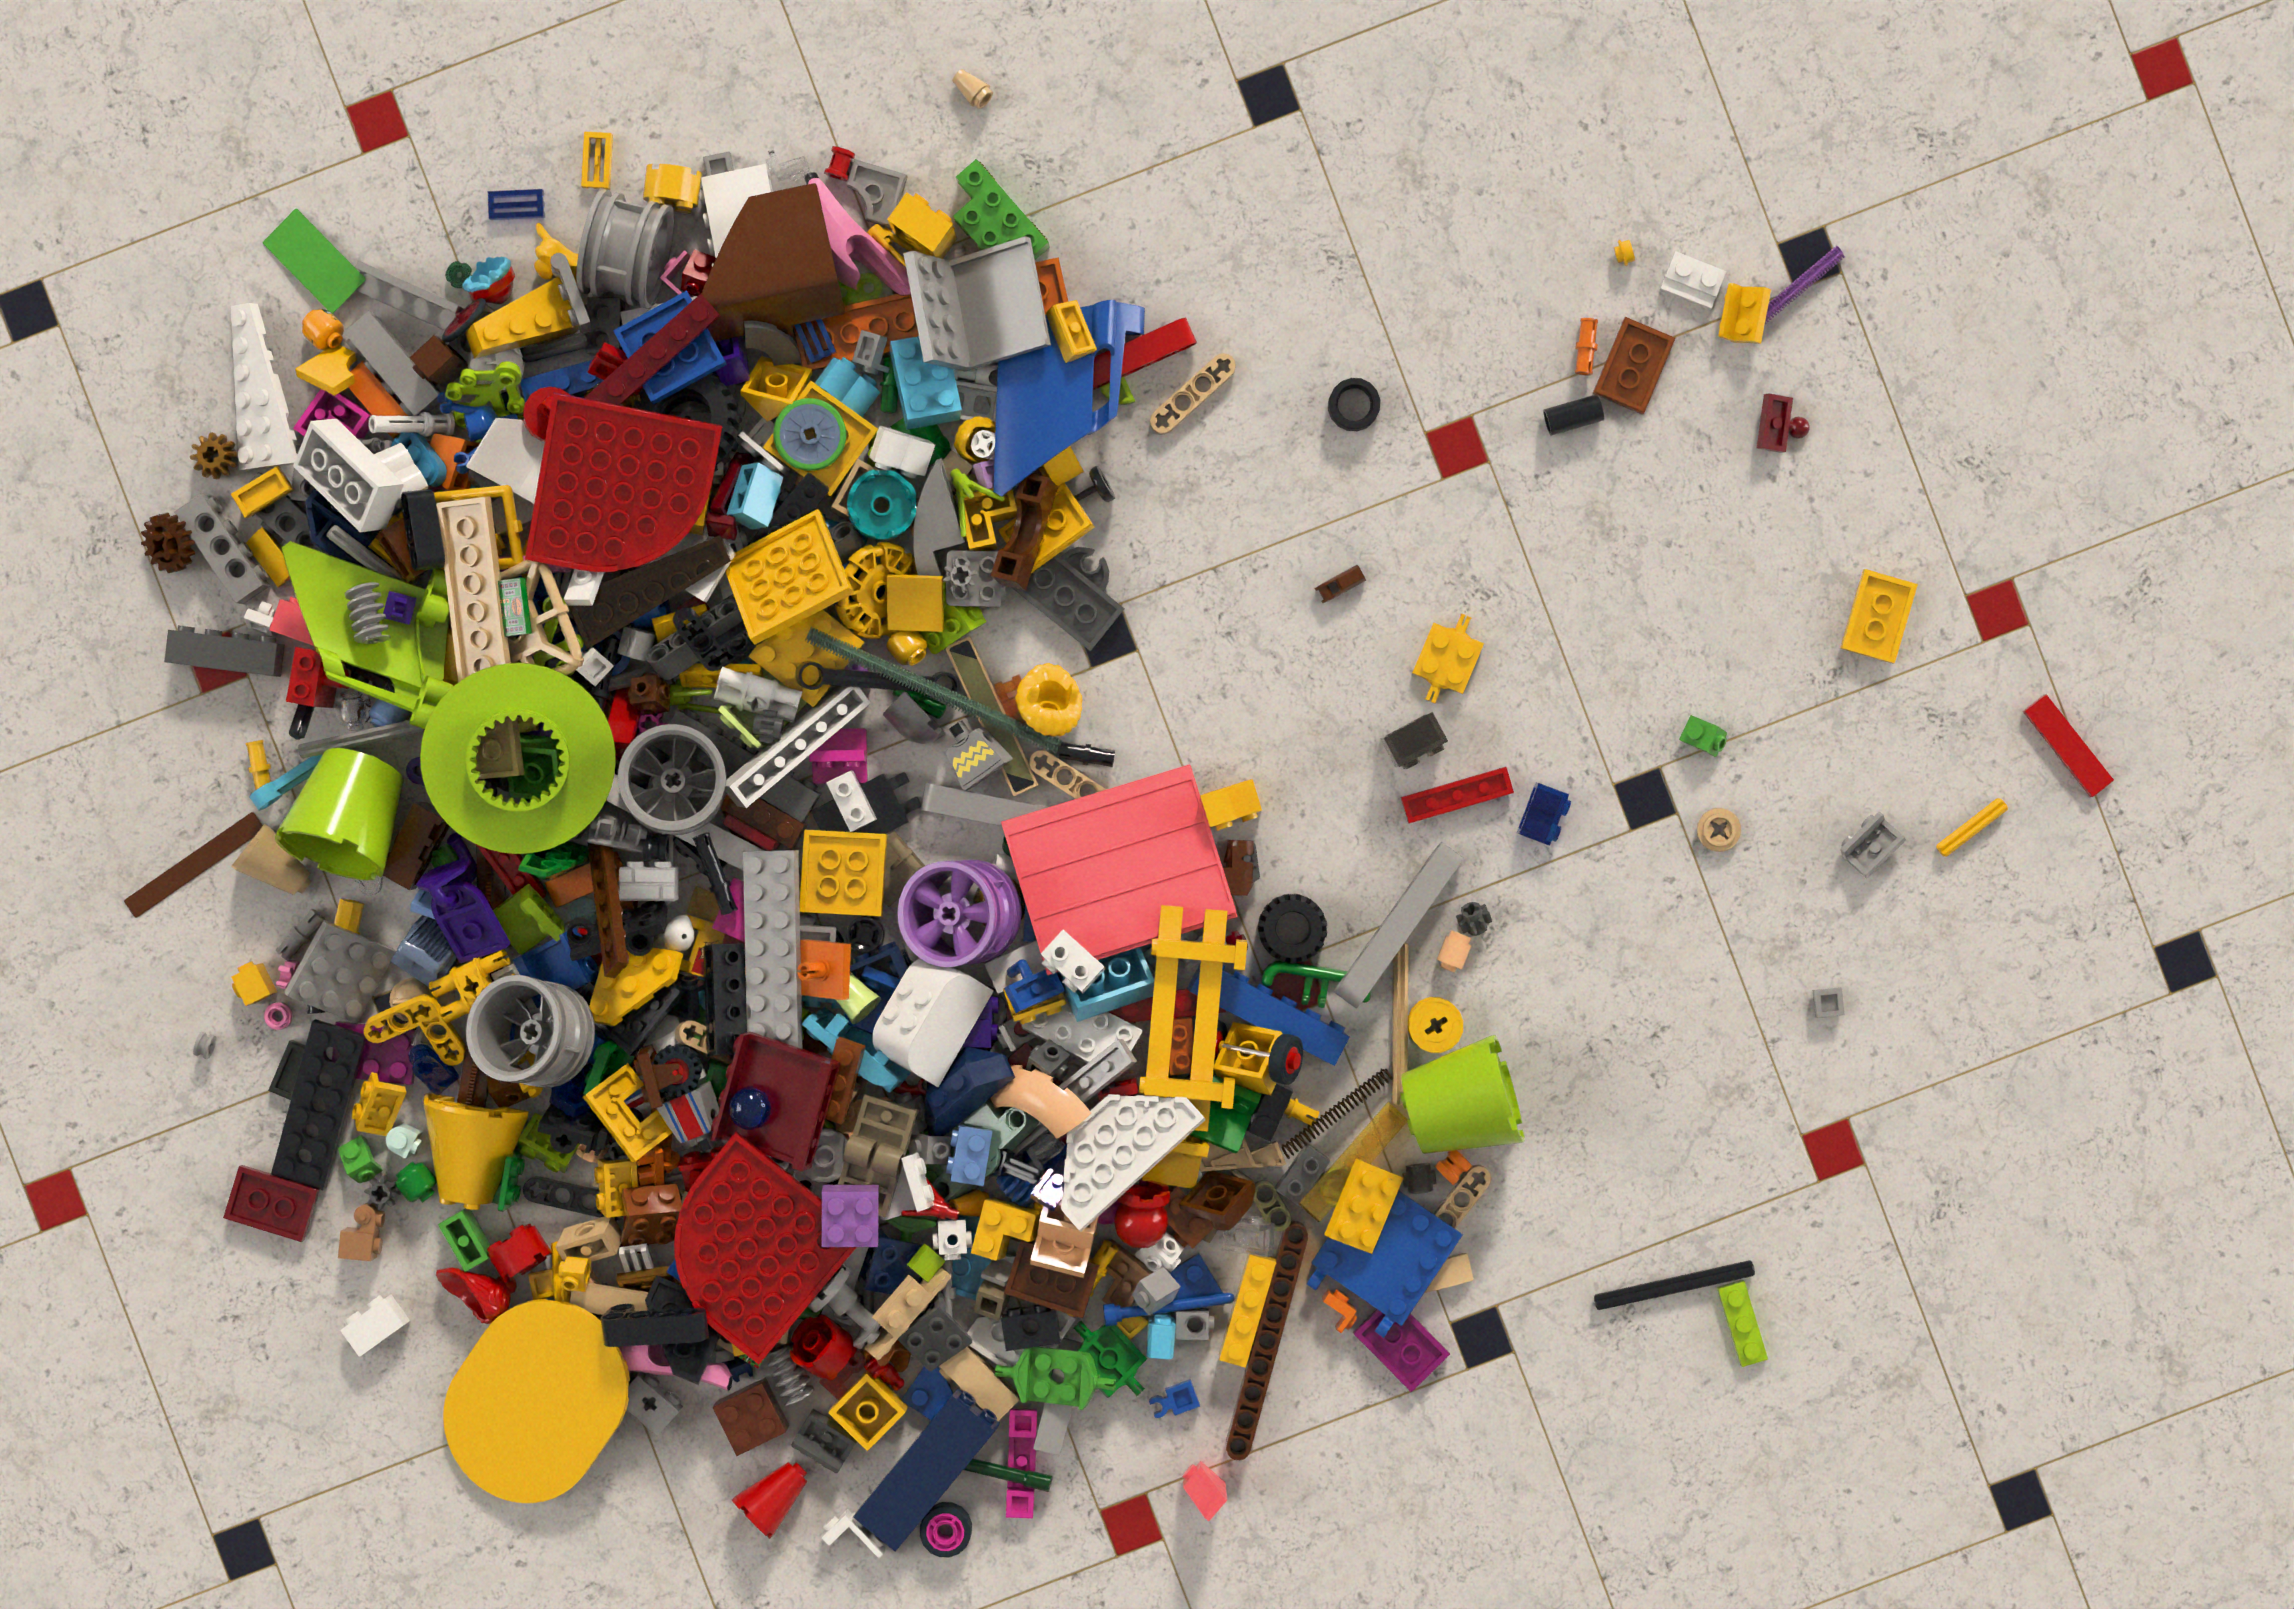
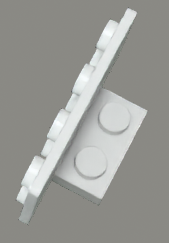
M1063 992V996L1067 1004L1061 1006V1012L1048 1016L1046 1012L1035 1015L1036 1020L1022 1024L1024 1030L1045 1040V1042L1050 1039L1057 1045L1062 1046L1071 1054L1069 1062L1081 1068L1117 1039H1123L1132 1053L1142 1036L1140 1028L1109 1012L1077 1022L1065 992Z

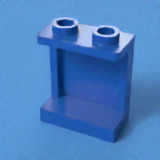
M577 928L572 929L575 935L582 936L581 934L577 933ZM567 932L559 935L560 940L557 942L552 939L512 960L520 975L562 984L574 990L597 979L599 974L597 964L591 956L575 961L571 960V949ZM538 994L532 997L536 1008H540L541 995Z

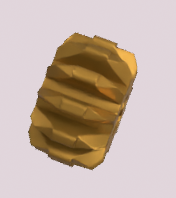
M210 432L208 439L200 436L199 441L201 445H191L194 450H197V454H192L189 457L191 460L198 461L193 468L197 471L202 470V476L206 478L212 475L213 479L217 480L220 479L221 473L229 476L228 466L237 467V464L232 462V458L238 457V452L231 451L235 447V443L233 441L227 442V436L224 434L217 437L216 433ZM215 452H218V457H215L214 460H211L210 456L214 455Z

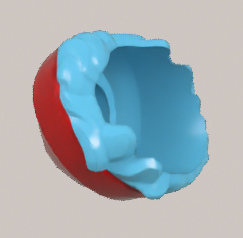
M488 257L486 262H477L475 272L464 281L463 289L470 294L474 301L482 298L486 303L503 304L510 297L513 290L515 273L511 266V261L506 257Z

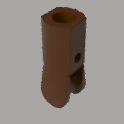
M1355 565L1314 589L1320 592L1323 604L1365 582L1366 579L1360 567ZM1335 581L1340 591L1333 594L1328 585Z

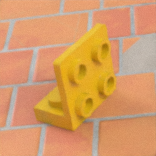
M1188 1135L1142 1177V1180H1151L1165 1185L1193 1189L1197 1183L1202 1157L1208 1156V1142Z

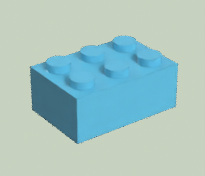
M919 336L891 341L890 357L906 430L960 420L962 407L953 369L925 363L923 361Z
M1140 947L1098 960L1105 967V970L1083 994L1079 990L1075 993L1072 992L1062 982L1065 977L1059 972L1057 973L1077 1022L1152 997L1154 992L1155 980Z

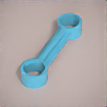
M322 755L308 758L275 781L269 782L254 791L249 798L259 811L269 807L279 800L283 794L308 779Z

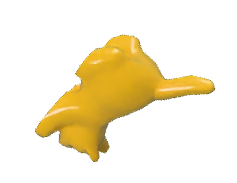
M537 223L536 231L542 241L535 248V253L538 257V260L534 263L536 272L543 279L550 280L553 276L551 257L556 253H562L568 260L577 284L578 254L568 250L560 241L552 238L543 225Z

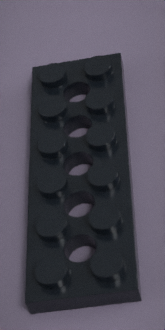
M317 1019L312 1021L271 1175L319 1190L326 1188L367 1040L364 1034ZM328 1047H334L338 1050L339 1059L337 1061L328 1058L326 1053ZM321 1073H328L332 1077L331 1086H325L320 1082ZM315 1098L324 1101L326 1107L323 1112L314 1109L313 1100ZM307 1124H314L318 1128L319 1133L317 1137H311L307 1134ZM301 1149H306L311 1153V1162H304L300 1159L299 1151Z

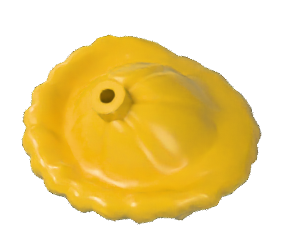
M1051 663L1036 665L1020 681L1015 702L1022 719L1034 731L1040 732L1044 736H1063L1065 733L1071 732L1081 718L1082 695L1076 681L1061 666Z

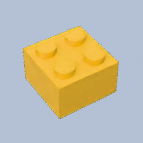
M866 1371L831 1406L828 1413L868 1451L906 1413L908 1405L880 1377L875 1380Z

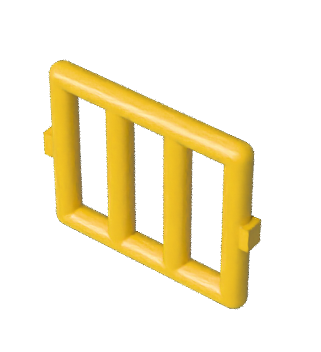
M502 485L433 492L436 503L479 497H502L512 558H498L499 570L509 569L524 561L519 532L523 531L521 520H517L511 486Z

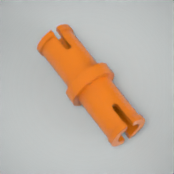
M1581 318L1579 342H1576L1575 349L1578 350L1575 374L1589 376L1593 374L1594 352L1598 348V344L1595 343L1598 320L1594 318Z

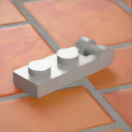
M556 253L550 260L552 273L561 279L562 284L558 285L563 301L568 300L571 309L567 310L571 324L572 326L578 325L580 333L590 331V319L568 260L564 254Z

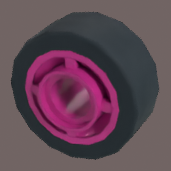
M941 1502L934 1505L920 1524V1538L923 1546L931 1554L938 1557L950 1558L960 1554L967 1547L972 1535V1522L969 1514L962 1506L953 1502ZM943 1524H948L952 1527L953 1533L944 1535L939 1531V1527Z

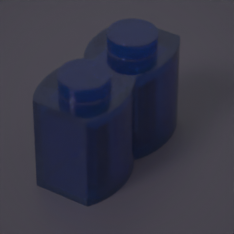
M1536 782L1521 818L1517 834L1549 846L1552 841L1556 842L1561 832V826H1558L1561 815L1566 816L1571 805V801L1568 800L1569 794Z

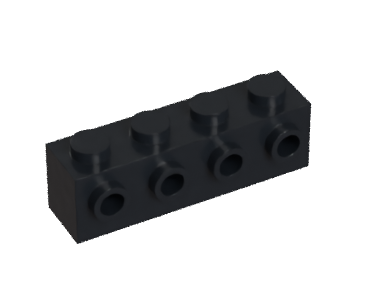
M744 943L710 944L703 946L707 1056H734L733 1045L740 1034L747 1032Z

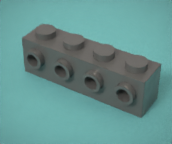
M178 625L177 631L168 630L164 662L281 677L285 644L276 643V638L260 636L259 641L249 640V634L232 632V638L223 637L222 631L205 629V634L195 633V627Z

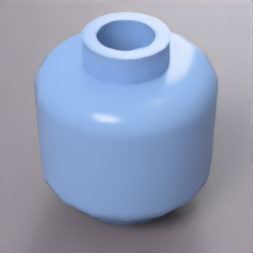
M380 699L375 701L369 711V716L372 719L370 723L375 727L406 721L410 715V711Z

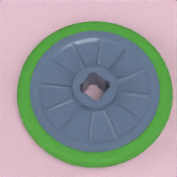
M804 398L794 401L781 411L774 425V443L780 456L791 466L806 471L820 470L831 465L841 455L846 443V427L841 415L833 406L819 399ZM811 428L814 430L816 438L807 440L803 432Z

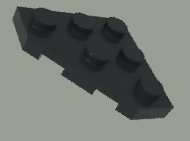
M656 1275L645 1299L648 1310L694 1308L685 1289L681 1285ZM708 1324L709 1338L704 1341L661 1344L673 1375L699 1385L721 1334Z

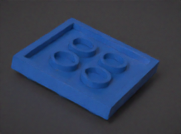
M687 291L613 330L627 358L632 356L693 301ZM708 328L643 385L653 405L727 365Z

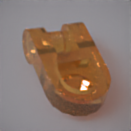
M1020 674L1013 676V680L1002 683L1001 681L994 684L1006 715L1010 716V718L1012 717L1013 720L1014 718L1016 721L1019 720V723L1022 721V724H1027L1017 709L1015 699L1010 701L1007 693L1017 690L1022 680Z

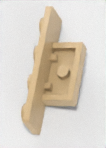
M940 1268L929 1282L923 1279L920 1284L908 1275L872 1316L882 1326L879 1330L881 1333L872 1344H867L864 1349L876 1360H880L883 1355H886L896 1340L909 1329L910 1324L916 1317L926 1310L928 1304L937 1293L945 1288L951 1275L943 1268Z

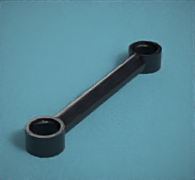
M812 661L801 663L795 672L797 683L809 690L818 689L822 685L918 692V689L914 691L915 687L911 690L912 686L908 688L909 685L905 687V684L902 686L903 682L899 684V680L895 683L896 679L892 681L893 677L891 680H889L890 676L886 678L887 675L883 677L884 673L880 676V672L877 674V672L823 668L819 663ZM809 665L816 666L819 670V679L813 685H807L802 680V672ZM937 672L932 677L922 676L926 680H931L932 683L935 682L936 685L937 680L946 675L952 681L951 691L953 690L954 693L959 691V681L951 673Z

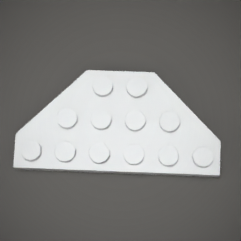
M1108 1094L1090 1111L1091 1114L1084 1121L1067 1133V1155L1063 1179L1064 1194L1061 1210L1080 1232L1206 1120L1186 1097L1165 1098L1159 1096H1120Z

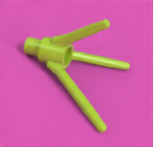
M956 468L950 472V476L953 479L952 484L956 488L961 537H966L964 498L967 496L970 499L974 498L973 492L976 490L1000 501H1004L1005 497H1001L992 490L975 483Z

